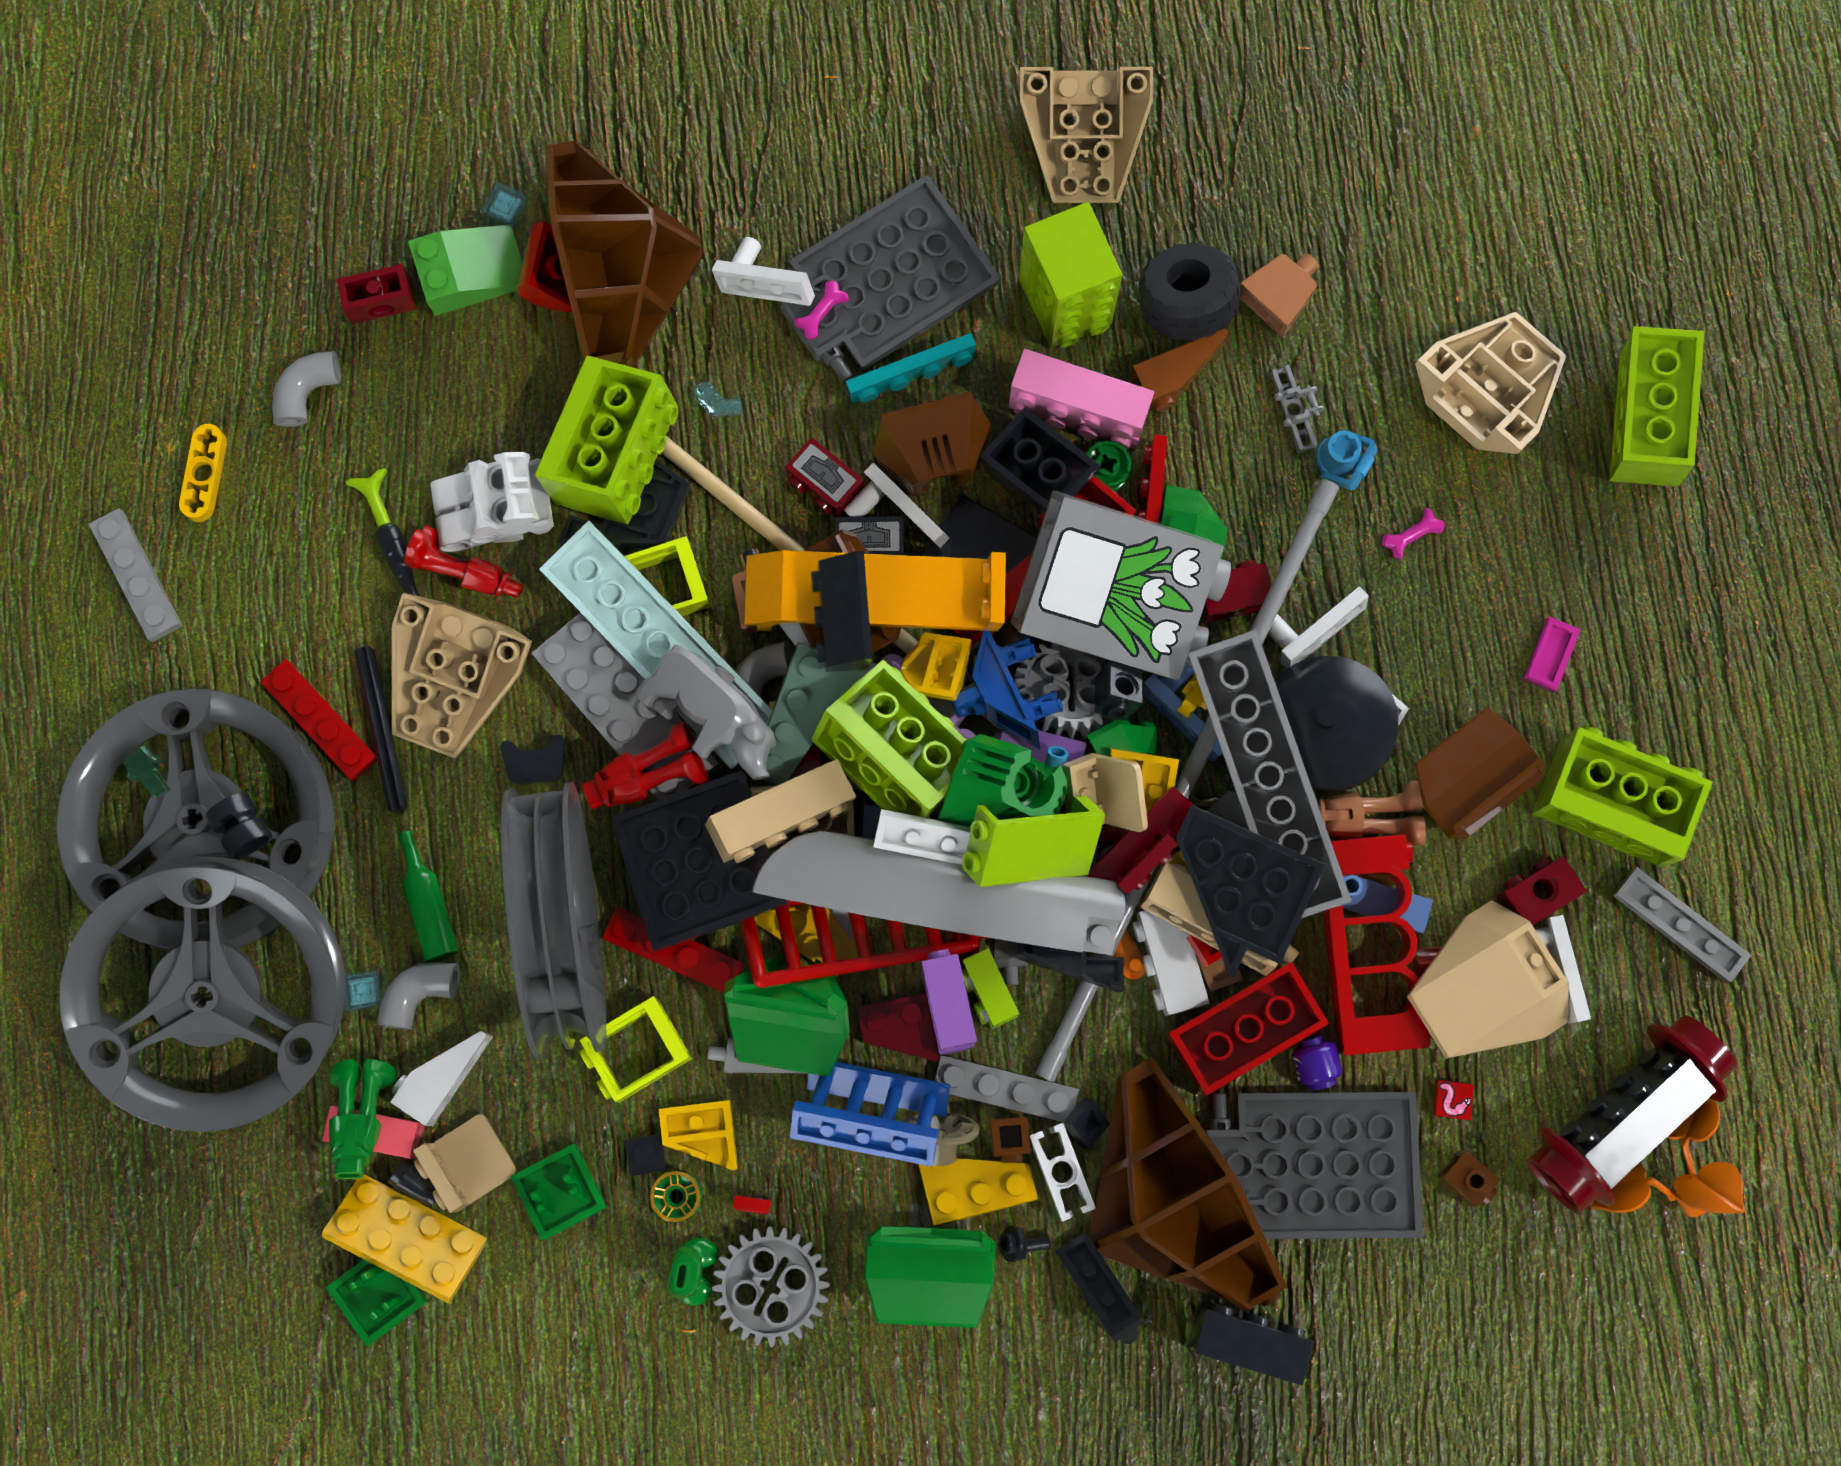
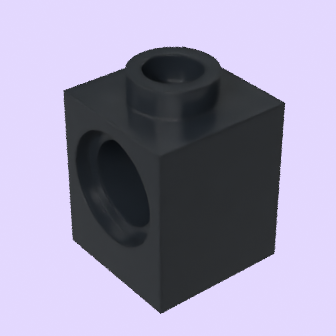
M1110 660L1095 677V713L1106 715L1116 720H1128L1142 704V669Z

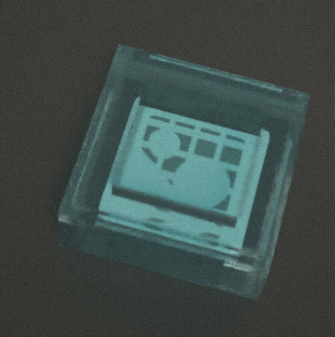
M496 182L482 208V212L486 216L514 227L528 198L526 194Z
M374 970L346 975L345 1011L350 1012L380 1006L382 995L379 971Z

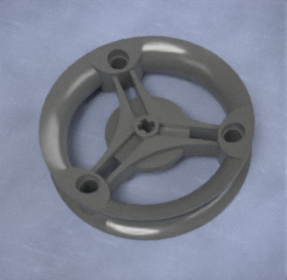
M209 689L168 691L140 700L121 710L106 721L84 744L74 759L61 790L57 811V842L62 864L73 889L88 909L93 912L110 896L109 892L112 884L118 882L121 888L125 883L133 879L128 873L152 853L158 860L143 872L157 865L187 857H229L221 844L223 834L215 833L206 818V813L215 804L227 797L243 792L231 779L212 771L206 751L205 736L216 729L219 724L252 735L265 744L278 757L291 779L297 801V823L289 826L281 834L270 830L273 835L272 839L276 840L271 855L255 851L245 857L270 863V870L291 881L310 897L326 868L332 848L335 823L334 803L330 785L321 763L310 746L295 730L264 708L240 696L223 691ZM189 713L188 723L184 727L178 728L180 718ZM162 734L167 738L169 751L168 778L158 786L147 803L143 819V838L127 856L113 867L108 866L102 858L98 833L99 815L105 792L116 771L127 757L149 739ZM191 741L195 769H185L182 742ZM199 815L203 817L202 821L197 822V828L193 827V822L198 821ZM300 847L302 851L301 857L296 863L290 864L288 859L289 853L294 848ZM250 903L237 912L222 917L227 942L237 948L265 937L282 925L271 914L254 903ZM142 909L127 921L119 933L142 943L172 950L182 944L184 922L162 918ZM209 921L197 922L198 939H210Z
M573 781L565 782L563 790L518 795L514 788L506 789L503 795L501 810V854L505 909L517 997L531 1053L537 1061L545 1060L550 1041L559 1034L565 1048L572 1049L576 1032L590 1039L596 1053L604 1052L606 1046V995L597 919V899L585 821L576 786Z
M226 856L187 857L157 865L137 875L109 896L85 920L75 935L62 969L59 993L61 1021L70 1050L81 1070L105 1097L121 1109L144 1121L165 1128L197 1132L225 1130L248 1124L272 1113L293 1098L311 1079L338 1032L346 1001V974L342 952L329 922L306 893L291 881L264 866L242 859H230V857ZM200 878L207 881L210 885V893L202 894L198 892L194 885L195 879ZM229 895L243 898L267 911L288 930L299 946L308 967L312 990L310 1013L302 1016L299 1020L282 1012L262 996L261 981L254 964L245 953L227 942L222 919V901ZM167 897L174 903L184 906L182 944L167 953L156 966L149 984V1004L123 1021L109 1014L102 1013L99 996L101 967L106 952L120 929L135 914L160 899ZM209 908L210 939H198L197 909ZM202 987L208 988L206 993L212 992V996L209 999L203 997L205 993H199ZM154 1015L161 1027L136 1041L129 1028ZM256 1015L288 1031L284 1039L253 1023L252 1021ZM171 1037L185 1044L198 1047L218 1046L241 1037L264 1045L278 1053V1067L261 1080L239 1089L214 1093L193 1092L169 1086L147 1075L136 1065L139 1050ZM300 1037L307 1039L311 1044V1049L306 1051L300 1050L296 1047L294 1039ZM105 1040L112 1041L117 1045V1054L105 1047Z

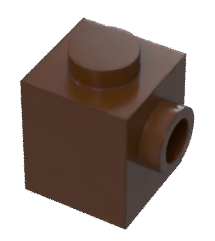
M1027 1117L990 1120L993 1157L1001 1156V1163L1022 1162V1154H1030Z
M1467 1150L1458 1151L1436 1177L1470 1207H1478L1480 1204L1486 1206L1496 1195L1498 1190L1495 1186L1500 1181L1494 1173Z

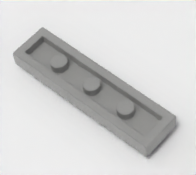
M118 508L89 523L147 639L154 642L182 627L183 625L125 513Z
M1638 867L1631 870L1612 895L1726 984L1733 981L1751 957V954Z
M942 1055L935 1082L950 1084V1095L1059 1122H1064L1074 1110L1079 1092L1077 1088Z

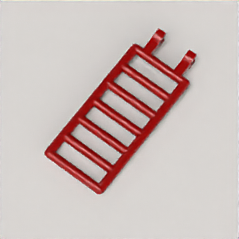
M788 900L789 905L775 909L787 969L766 972L755 917L741 922L753 983L758 988L928 960V953L949 949L950 955L971 953L979 949L978 939L988 938L962 933L963 940L943 943L939 929L924 927L929 945L908 949L901 922L886 920L893 951L872 955L863 915L848 912L858 957L837 961L825 907L810 905L823 963L802 966L789 907L805 903Z

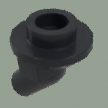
M1008 1226L1001 1234L998 1246L999 1251L1007 1262H1016L1026 1259V1252L1051 1249V1240L1049 1235L1025 1237L1023 1228Z

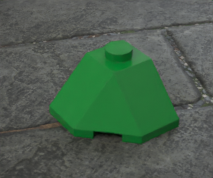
M1166 485L1159 524L1207 538L1225 547L1227 528L1202 493L1198 490Z
M1115 720L1087 735L1091 753L1111 757L1110 748L1157 755L1160 748L1157 729L1153 722L1143 721L1138 726L1131 725L1128 720Z

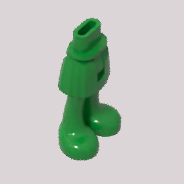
M353 1059L343 1060L334 1064L330 1070V1084L339 1089L337 1116H333L329 1120L331 1161L335 1165L334 1177L337 1179H361L364 1177L365 1166L370 1164L371 1155L382 1126L376 1118L378 1094L380 1090L391 1088L397 1080L396 1069L386 1062L375 1059H366L364 1061L362 1069V1096L358 1114H354L355 1089L360 1085V1065Z
M694 1238L674 1250L667 1285V1292L671 1297L679 1299L690 1306L701 1305L708 1300L712 1288L710 1282L702 1276V1269L712 1266L718 1258L717 1247L711 1240L707 1238Z

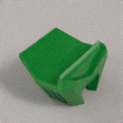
M980 734L965 740L960 748L962 752L952 774L938 819L944 822L971 827L978 805H985L998 820L1056 815L1060 813L1068 793L1067 779L1060 764L1056 767L1045 765L1044 762L1037 761V758L1031 757V749Z
M782 953L764 961L766 972L781 970L786 963ZM815 958L814 964L822 963L817 958ZM751 969L725 982V1003H727L729 1021L739 1062L826 1077L831 1074L849 1034L847 1001L834 976L758 988L753 983Z
M878 1226L866 1236L864 1279L877 1323L977 1328L994 1286L996 1243L984 1231Z

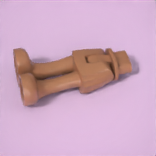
M1418 781L1408 782L1402 793L1391 797H1361L1357 791L1318 800L1317 804L1329 836L1349 840L1359 839L1362 835L1406 834L1407 841H1410L1412 845L1419 846L1425 844L1426 825L1423 816H1409L1401 819L1365 818V814L1421 813L1423 802Z

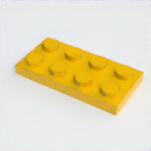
M365 1174L363 1178L356 1180L322 1231V1237L448 1304H450L487 1242L486 1237L411 1198L393 1191L392 1188Z

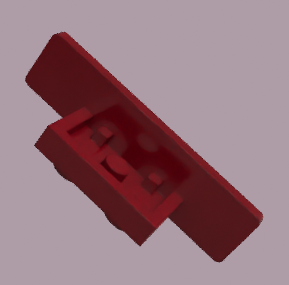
M1170 787L1147 811L1148 828L1142 832L1128 830L1089 870V874L1085 876L1116 881L1117 885L1126 894H1129L1134 888L1137 891L1140 890L1150 880V872L1159 863L1161 865L1166 864L1176 853L1174 847L1178 842L1174 835L1180 830L1190 806L1195 805L1176 787Z

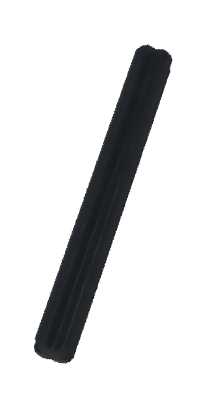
M371 646L360 647L354 651L386 804L389 811L399 812L407 809L408 804L376 656Z

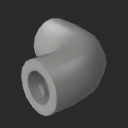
M334 350L316 352L298 358L283 370L273 391L272 412L275 425L295 427L306 424L308 422L306 404L309 394L321 386L340 384V365Z
M787 641L764 646L751 652L737 665L735 671L762 698V692L771 680L786 675L793 656L792 648Z
M441 961L419 963L401 972L386 988L379 1007L376 1025L412 1030L417 1005L423 999L434 996L451 999L455 997L460 979L459 965L457 963Z

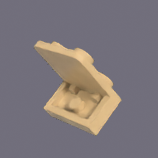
M1090 753L1061 765L1068 785V793L1065 798L1067 813L1071 812L1075 796L1087 795L1105 813L1103 824L1136 832H1142L1148 828L1143 776L1138 763Z
M480 1114L474 1116L434 1143H424L413 1150L418 1158L414 1161L416 1169L424 1179L429 1177L436 1189L432 1192L435 1201L442 1210L447 1208L450 1213L461 1211L517 1173L516 1165L487 1117Z

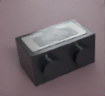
M903 516L835 517V533L843 529L857 534L870 554L904 555Z

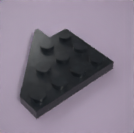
M1191 805L1176 838L1228 974L1235 977L1247 950L1281 965L1325 864Z

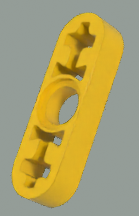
M203 424L193 432L179 500L181 512L194 522H204L213 515L221 479L227 438L213 424ZM212 434L217 441L216 443H210L207 449L203 439H209ZM207 450L208 453L214 458L213 460L206 457ZM202 465L211 466L212 474L207 480L197 481L195 479V471L198 467ZM194 486L200 489V494L193 489ZM199 496V500L204 503V506L198 507L195 512L190 507V504L197 503Z

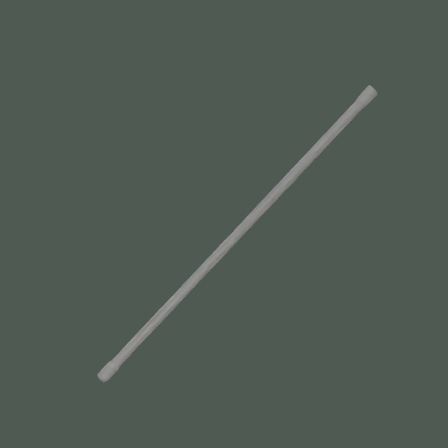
M1320 479L1308 504L1306 515L1250 631L1257 630L1261 644H1263L1322 519L1327 515L1339 490V486L1329 480ZM1210 714L1175 785L1187 799L1217 740ZM1147 884L1138 891L1134 888L1129 894L1124 892V921L1118 923L1113 955ZM1094 953L1093 957H1113V955ZM1081 980L1052 1043L1048 1045L1035 1074L1053 1083L1055 1082L1067 1057L1068 1048L1098 988L1097 985Z

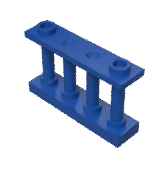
M839 1062L835 1063L828 1077L808 1074L807 1089L814 1092L810 1103L795 1102L792 1112L790 1138L933 1167L939 1129L931 1128L930 1125L933 1114L946 1116L950 1084ZM833 1094L848 1097L845 1110L825 1107L827 1095ZM868 1101L883 1104L881 1116L875 1117L860 1114L862 1102ZM898 1108L919 1111L916 1125L895 1121Z

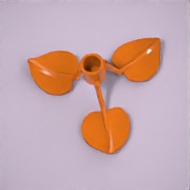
M1708 1098L1667 1136V1138L1672 1140L1682 1139L1681 1146L1689 1173L1678 1176L1674 1180L1671 1190L1653 1177L1646 1178V1169L1643 1165L1637 1164L1612 1189L1610 1188L1615 1197V1203L1612 1206L1594 1201L1590 1205L1591 1208L1611 1213L1635 1211L1649 1200L1651 1196L1650 1186H1654L1664 1193L1669 1201L1677 1200L1684 1214L1689 1217H1699L1706 1212L1744 1213L1743 1180L1738 1169L1730 1163L1713 1162L1704 1165L1696 1174L1689 1149L1690 1140L1697 1142L1706 1141L1718 1129L1720 1110L1716 1101Z

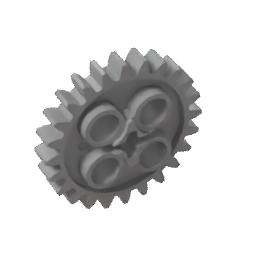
M1051 642L1050 649L1042 643L1039 644L1036 657L1021 661L1019 668L1016 669L1014 676L1016 687L1022 699L1026 701H1031L1056 690L1057 699L1061 700L1063 711L1037 719L1034 723L1042 721L1044 723L1042 731L1045 732L1050 727L1055 728V735L1059 736L1063 730L1067 731L1070 739H1073L1076 731H1079L1084 738H1087L1090 729L1094 732L1113 722V719L1109 716L1095 713V677L1106 666L1107 659L1066 646L1059 647L1058 644ZM1067 666L1070 667L1071 677L1069 682L1066 681L1069 673ZM1069 695L1073 696L1070 703L1071 711L1068 709Z
M772 1226L768 1227L766 1237H762L758 1229L753 1230L752 1241L745 1235L739 1236L742 1247L738 1248L730 1244L728 1248L733 1256L731 1258L724 1256L719 1258L721 1263L726 1266L725 1270L714 1271V1275L721 1278L722 1283L713 1286L712 1290L722 1292L723 1296L716 1300L714 1305H725L727 1309L722 1313L720 1319L732 1317L734 1321L730 1325L729 1330L733 1331L739 1326L743 1328L741 1340L743 1341L750 1333L755 1334L754 1341L756 1346L760 1344L763 1337H768L770 1347H774L776 1337L778 1336L787 1345L790 1341L789 1333L791 1332L799 1339L802 1338L803 1332L800 1326L805 1325L813 1329L815 1325L810 1318L811 1314L820 1317L823 1315L822 1310L816 1306L817 1302L824 1303L828 1302L829 1299L825 1295L820 1294V1289L830 1286V1282L820 1280V1275L827 1272L828 1268H817L815 1264L820 1260L822 1254L811 1256L808 1253L812 1248V1242L807 1243L803 1247L799 1245L800 1233H797L792 1240L787 1239V1228L782 1229L779 1237L775 1236ZM767 1251L772 1254L774 1265L771 1270L761 1271L756 1267L755 1256L758 1252ZM787 1257L789 1261L776 1284L781 1289L780 1293L773 1292L769 1296L761 1314L756 1316L754 1310L766 1291V1286L762 1284L763 1279L769 1281L774 1276L782 1258ZM797 1268L804 1272L806 1282L802 1288L794 1289L787 1284L786 1275L789 1270ZM747 1283L755 1288L756 1299L753 1303L745 1304L739 1300L737 1291L741 1284ZM780 1301L787 1306L788 1316L785 1320L775 1321L770 1317L768 1309L771 1303Z

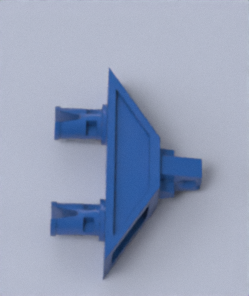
M983 631L972 674L973 683L966 686L965 691L959 693L956 701H951L957 718L974 713L976 715L985 714L989 722L1040 749L1039 734L1034 721L1057 712H1062L1063 707L1061 700L1057 699L1056 690L1031 701H1026L1022 699L1008 666L1036 657L1034 645L1030 644L1029 636L1000 647L999 644L996 645L990 631Z

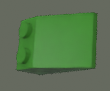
M511 225L439 231L408 241L426 302L435 316L517 291L523 262Z

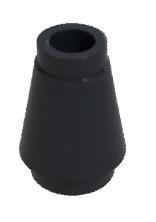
M404 1159L388 1180V1183L394 1187L393 1191L431 1208L436 1202L432 1194L436 1190L429 1177L424 1179L420 1175L414 1162L411 1163Z

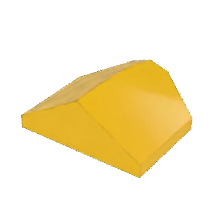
M924 632L920 637V641L904 658L900 671L904 680L926 697L956 701L965 684L971 639Z

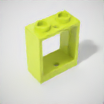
M687 536L624 556L637 570L679 557L693 599L672 606L681 616L710 608Z
M655 996L606 1024L607 1039L648 1014L673 1057L621 1089L603 1055L594 1051L590 1039L586 1036L580 1040L584 1048L579 1053L589 1069L596 1068L601 1077L597 1084L607 1100L613 1098L614 1102L620 1103L693 1059L660 1001Z

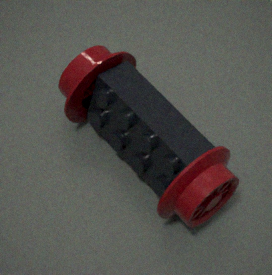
M1682 1015L1669 1028L1657 1023L1649 1025L1647 1033L1655 1048L1644 1052L1638 1058V1064L1628 1073L1618 1076L1613 1081L1612 1088L1602 1097L1592 1100L1587 1105L1586 1112L1576 1121L1566 1124L1562 1128L1560 1135L1544 1126H1540L1537 1129L1541 1147L1527 1159V1164L1540 1183L1573 1213L1580 1215L1594 1201L1612 1206L1615 1203V1197L1610 1188L1612 1189L1708 1098L1717 1102H1723L1727 1099L1728 1094L1723 1080L1737 1068V1063L1724 1043L1698 1020L1688 1015Z

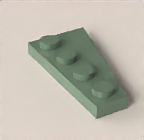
M797 642L767 724L775 735L776 747L769 751L766 762V770L769 777L763 780L777 785L788 781L813 744L811 738L825 710L852 687L862 670L825 672L824 663H818L817 649Z

